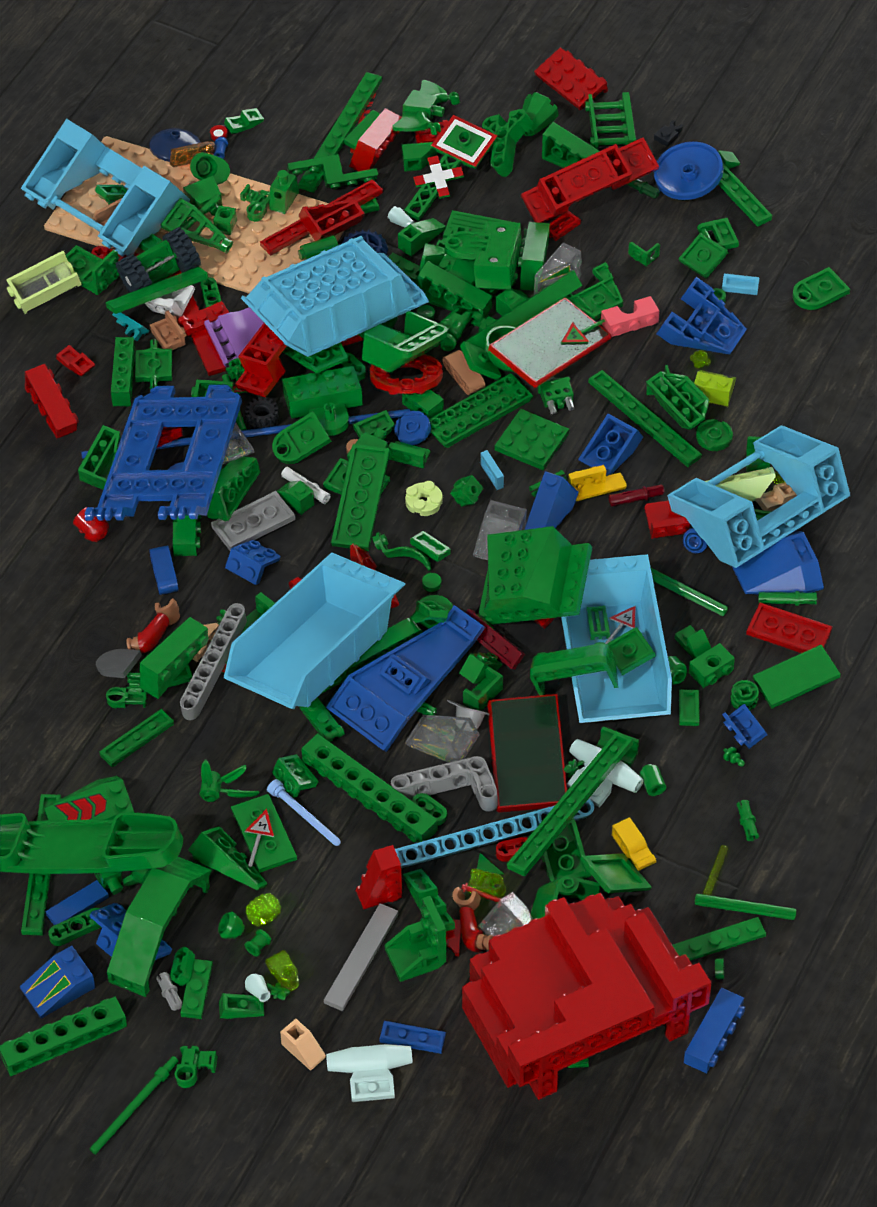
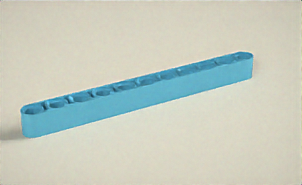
M590 799L585 803L588 807V812L583 813L579 810L573 817L575 821L584 819L593 812L594 804ZM554 806L395 849L400 860L401 868L529 834L542 822L541 815H548ZM523 819L530 821L531 827L529 829L523 827ZM504 824L511 826V834L503 831L502 827ZM485 829L492 832V839L484 837L483 831ZM471 835L474 840L473 844H467L464 841V836ZM451 840L454 843V849H447L445 841ZM427 845L433 846L435 854H427L425 847ZM406 851H413L416 855L415 860H409L406 857Z

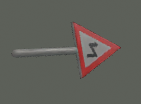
M636 606L609 617L610 620L620 624L605 644L612 641L623 625L632 629L635 628Z
M267 809L245 830V832L257 834L248 864L249 867L253 865L261 835L274 837Z

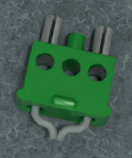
M553 376V380L550 378L538 386V393L541 395L544 407H549L551 414L557 412L556 405H558L559 409H562L564 404H567L569 411L574 409V394L569 377L554 378Z

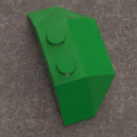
M660 371L646 381L659 404L682 428L691 430L705 419L709 398L687 376Z

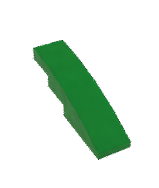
M422 869L404 873L403 878L418 908L422 907V898L431 896L446 931L455 929V922L447 913L446 904L438 896V888Z

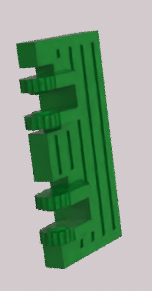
M452 210L443 238H447L452 233L458 231L483 230L485 221H511Z

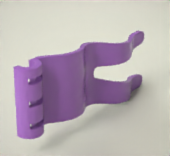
M250 307L238 312L220 315L214 322L204 321V325L226 368L230 367L229 362L231 360L239 358V354L264 323ZM220 327H223L220 331L214 332V330H217V329H219ZM229 340V343H228V344H226V345H224V346H221V345H220V344H223V343H225V342H227V341ZM236 355L233 359L227 360V358Z

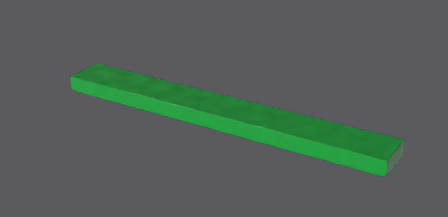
M571 270L465 342L485 349L486 336L491 329L498 326L517 328L582 286L575 271Z
M603 370L589 378L588 383L685 466L689 467L701 459L702 454Z
M41 794L37 821L47 820L44 808L62 799L61 795ZM29 874L21 929L22 935H43L51 874Z

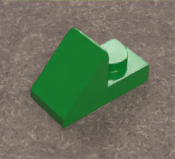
M689 625L675 633V640L693 659L711 649L703 629L696 632Z

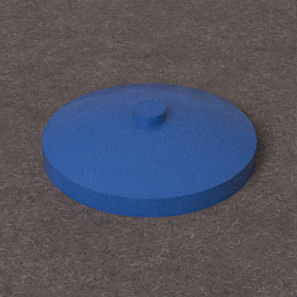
M685 142L665 151L657 160L659 169L654 171L657 187L663 194L673 199L691 200L706 195L719 184L723 175V163L720 154L712 146L701 142Z

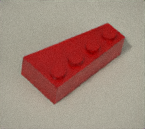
M45 364L25 371V390L27 393H31L33 403H38L41 415L47 416L46 422L55 437L58 439L77 431L78 417L75 413L71 412L68 399L62 396L61 386L59 383H55L52 370L48 369Z

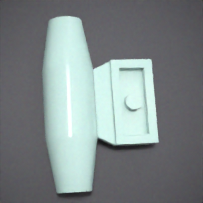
M576 739L570 747V753L579 761L583 760L585 767L576 771L567 783V788L572 786L601 751L600 747L580 739ZM620 760L589 799L600 808L610 795L612 784L636 793L641 788L643 779Z
M388 1044L351 1047L326 1054L327 1069L332 1072L353 1073L350 1079L352 1102L395 1098L393 1075L389 1069L411 1064L412 1050L411 1046Z

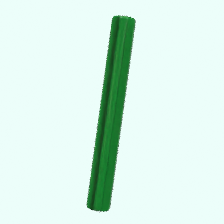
M651 568L654 582L721 616L727 613L728 606Z
M696 894L695 905L790 920H795L796 918L795 908L704 894Z

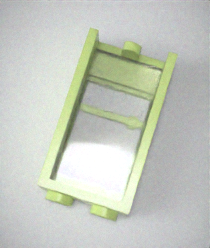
M64 251L6 279L9 285L7 287L8 293L11 297L15 296L14 302L17 308H22L25 314L27 311L69 289L82 285L78 274L74 272Z

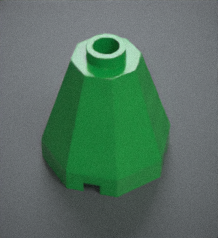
M535 92L532 95L528 94L525 98L523 110L533 120V126L523 135H535L559 116L558 107L555 104L552 106L550 104L551 100L548 97Z

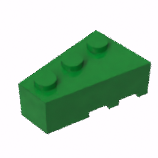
M104 425L102 426L78 469L80 481L102 490L104 489L121 440L119 431Z

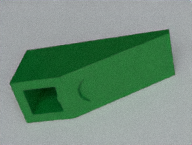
M434 218L409 224L398 233V248L412 257L425 246V243L428 244L444 231L446 226Z

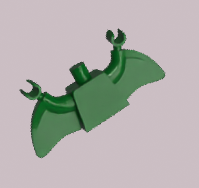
M422 80L420 91L412 90L403 104L402 118L393 124L392 130L422 131L430 128L431 135H437V132H441L440 123H432L431 120L434 116L443 117L445 108L437 106V104L447 102V100H450L453 105L459 104L458 93L451 92L447 95V92L439 85Z

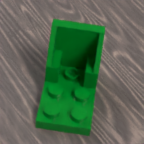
M431 896L422 898L420 911L423 918L420 919V922L408 925L385 944V951L400 982L439 969L446 962V928Z

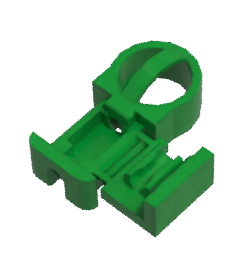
M247 184L240 193V199L244 202L246 200L250 202L247 206V218L249 220L260 221L263 219L267 212L266 207L270 201V192L260 190L259 193L250 189V185ZM255 210L260 211V213L254 214Z
M140 673L127 674V682L130 683L127 689L112 687L106 693L107 704L112 708H126V704H141L145 708L147 704V692L140 688ZM112 695L123 696V698L118 701H112L109 699Z
M188 1046L180 1047L182 1061L181 1064H177L175 1079L180 1087L189 1088L196 1083L197 1067L201 1069V1066L202 1068L207 1066L208 1069H211L212 1073H215L218 1058L216 1051H199L197 1046H192L191 1049H188ZM186 1073V1080H180L179 1077Z

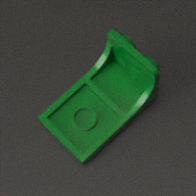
M77 245L66 254L68 262L71 263L74 272L78 274L81 286L96 295H99L110 283L119 277L116 268V262L119 261L116 250H112L103 260Z

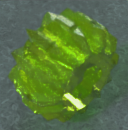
M270 893L261 894L249 902L250 904L246 906L245 913L253 925L257 927L264 926L280 914V902Z

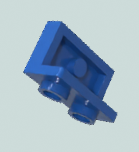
M745 704L729 716L726 712L722 714L726 719L723 723L730 732L732 730L736 732L734 737L741 746L745 744L750 749L768 735Z

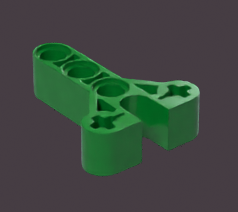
M523 109L510 111L508 122L498 114L487 117L482 123L484 130L498 136L493 144L491 166L501 177H506L512 172L516 143L533 126V120Z

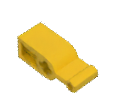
M630 817L612 825L613 838L626 857L632 860L638 871L656 863L655 856L648 849L644 837Z

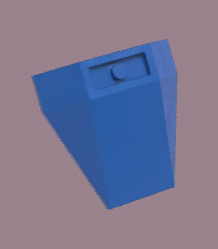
M795 530L737 568L732 566L745 594H759V591H799L812 593L824 589L819 562L804 532Z

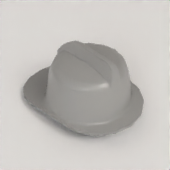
M447 700L449 703L456 705V721L461 728L475 731L481 725L484 716L489 715V713L470 709Z

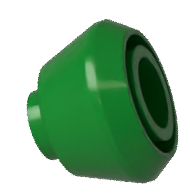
M232 911L224 914L218 927V933L221 938L231 939L241 936L244 931L242 919Z

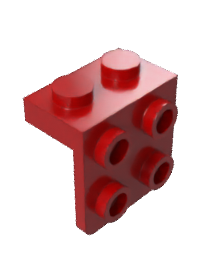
M669 500L645 505L651 539L685 534L689 530V521L685 517L671 511Z

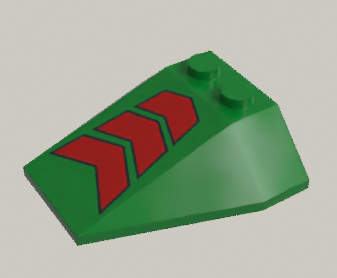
M118 776L96 780L44 808L47 820H114L120 813H134L123 779Z

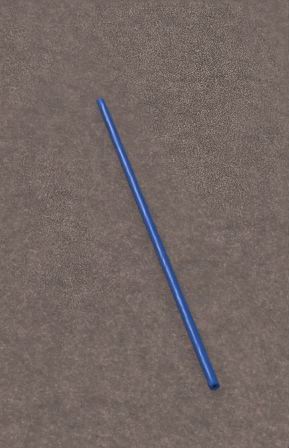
M410 409L389 411L388 414L391 419L403 417V414L406 412H410ZM378 413L350 416L349 424L357 423ZM291 424L232 432L231 439L277 434ZM192 437L175 439L156 449L190 445ZM83 451V452H81V453H82V459L85 458V456L87 455L88 451Z

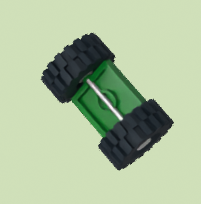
M177 227L163 235L161 243L138 256L130 254L116 262L117 272L128 292L131 293L157 283L179 271V269L183 273L201 266L199 254L183 229Z

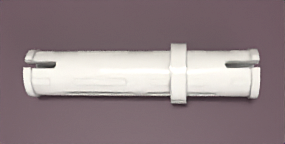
M289 467L283 469L281 475L290 482L301 480L314 491V498L323 504L330 500V494L322 490L318 484L308 481Z

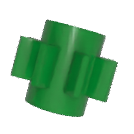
M236 358L229 362L230 367L226 368L231 380L235 379L238 381L245 370L239 358Z

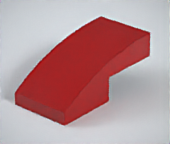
M70 345L56 355V359L80 376H83L95 366V363L83 352L79 354Z

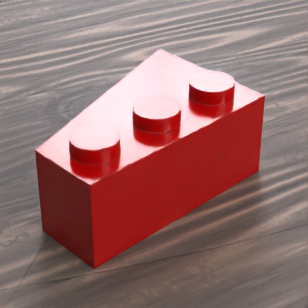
M353 199L334 202V204L328 205L319 204L315 207H302L299 218L314 241L331 235L335 236L360 223L365 213L357 201Z

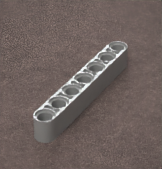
M232 604L227 609L180 700L182 715L187 720H194L199 716L226 664L225 662L228 660L232 642L241 635L246 625L245 609L241 604Z

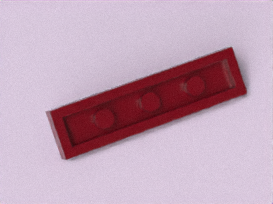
M467 609L466 614L486 627L477 641L496 655L510 669L515 670L525 656V653L472 609Z

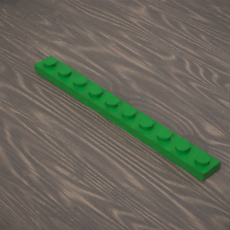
M369 72L365 73L314 159L337 155L344 145V139L352 132L381 84L382 76ZM322 168L317 172L306 171L298 183L299 189L315 193L324 178Z
M617 732L611 737L507 863L509 870L524 877L632 747V738Z

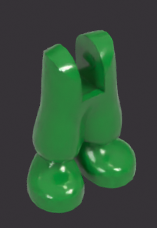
M456 307L446 318L440 321L439 324L448 328L447 338L435 347L441 344V348L444 351L453 350L457 345L456 341L460 339L465 327L472 319L473 313L465 311L462 314V308Z

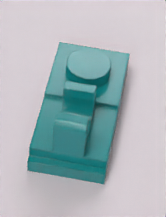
M122 312L112 314L117 318L116 322L123 327L128 325L125 331L127 336L130 337L134 332L133 337L135 341H138L142 334L145 335L150 331Z

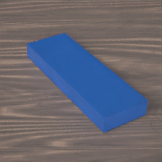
M96 880L45 911L46 916L53 925H57L109 898L108 893Z
M384 1021L380 1043L411 1046L413 1049L442 1054L446 1032Z

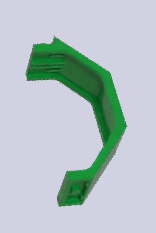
M177 857L171 864L164 867L151 869L126 911L107 970L109 983L141 996H147L150 991L148 984L149 976L168 923L190 887L192 888L193 885L201 887L204 893H207L210 888L209 875L212 871L211 869L181 857Z

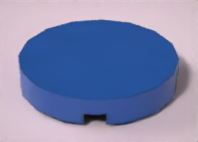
M421 411L406 412L401 419L399 418L394 426L395 434L402 443L410 445L419 444L428 437L431 431V423L428 417Z

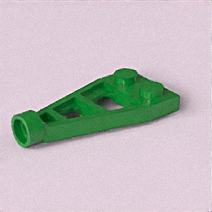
M182 198L177 201L161 223V228L168 232L180 227L191 241L217 248L224 253H228L233 245V241L226 238L194 205ZM189 217H194L200 223L196 231H189L183 228ZM205 227L214 233L211 239L200 236Z

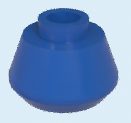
M694 528L685 532L683 544L689 552L701 553L706 549L707 543L698 535Z

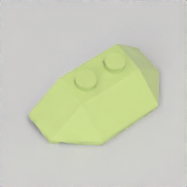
M773 467L732 475L715 486L749 501H755L763 495L776 476Z

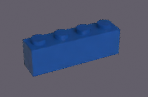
M721 987L685 1051V1064L706 1074L710 1067L714 1068L718 1060L717 1054L719 1050H724L728 1041L726 1039L728 1034H733L737 1025L735 1023L737 1018L741 1019L746 1007L743 1006L744 997Z

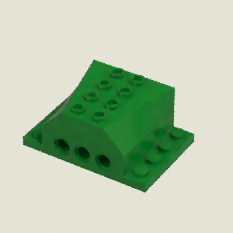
M553 526L487 535L488 571L478 614L480 617L492 625L580 615L592 546L589 543L572 545Z

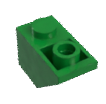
M433 142L402 145L404 172L422 170L429 164L427 158L436 156V150L431 148Z
M474 653L468 656L459 674L473 684H479L485 678V669L488 666L497 671L503 663L498 661V657L493 653Z

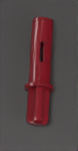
M663 485L647 488L642 486L641 489L612 494L608 496L609 503L613 507L643 499L647 501L650 497L663 495L664 487Z

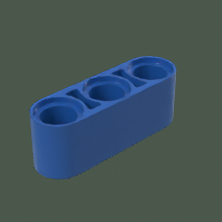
M169 546L149 549L159 594L179 591Z

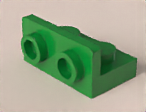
M297 754L278 758L272 771L273 775L284 784L285 790L294 799L298 797L300 790L316 787L318 783L316 777Z

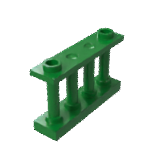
M623 92L622 100L617 102L593 103L592 94H588V101H585V110L589 112L592 133L590 145L598 150V146L627 145L636 141L629 92ZM619 108V110L623 111L617 114L595 115L594 113L595 109ZM621 120V122H624V124L619 126L596 127V121ZM623 132V134H626L622 138L598 139L597 136L598 133Z

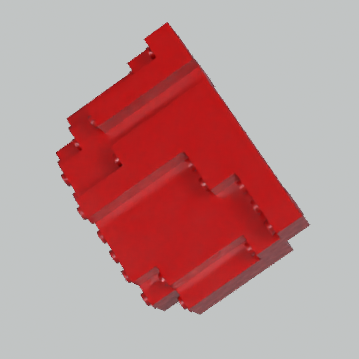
M600 892L596 895H589L577 903L568 904L564 897L552 900L545 905L544 917L533 919L528 924L514 927L509 932L495 935L490 939L489 951L483 954H476L470 959V982L462 987V1009L507 1088L516 1084L519 1087L529 1084L539 1100L557 1092L559 1070L665 1023H667L666 1037L669 1042L688 1034L690 1012L709 1004L711 981L700 963L692 965L686 954L682 956L677 954L649 907L635 911L631 904L624 906L619 896L604 899Z

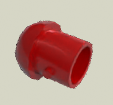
M85 507L75 517L73 524L80 529V533L85 534V539L97 542L107 534L109 523L105 520V517L103 521H99L97 517H94L92 521H86L85 511L87 507Z

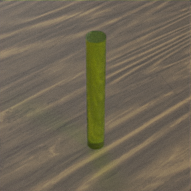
M725 845L720 846L703 891L704 895L711 896L728 851V847Z

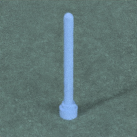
M275 779L269 784L267 792L273 797L276 796L283 799L335 846L340 845V839L285 791L283 783Z

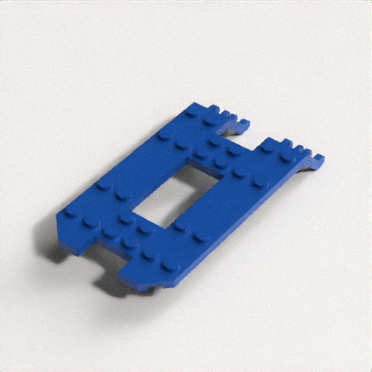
M209 385L205 397L173 398L175 394L174 386H156L150 390L151 393L144 397L140 395L135 398L98 507H87L85 520L92 521L94 517H97L99 521H103L105 517L106 521H110L112 517H115L116 520H124V517H134L139 501H171L168 507L160 506L158 511L159 520H166L167 516H170L172 520H176L177 517H179V520H184L185 516H189L190 519H197L198 516H207L242 403L241 396L232 392L228 385ZM163 427H195L182 470L149 471Z

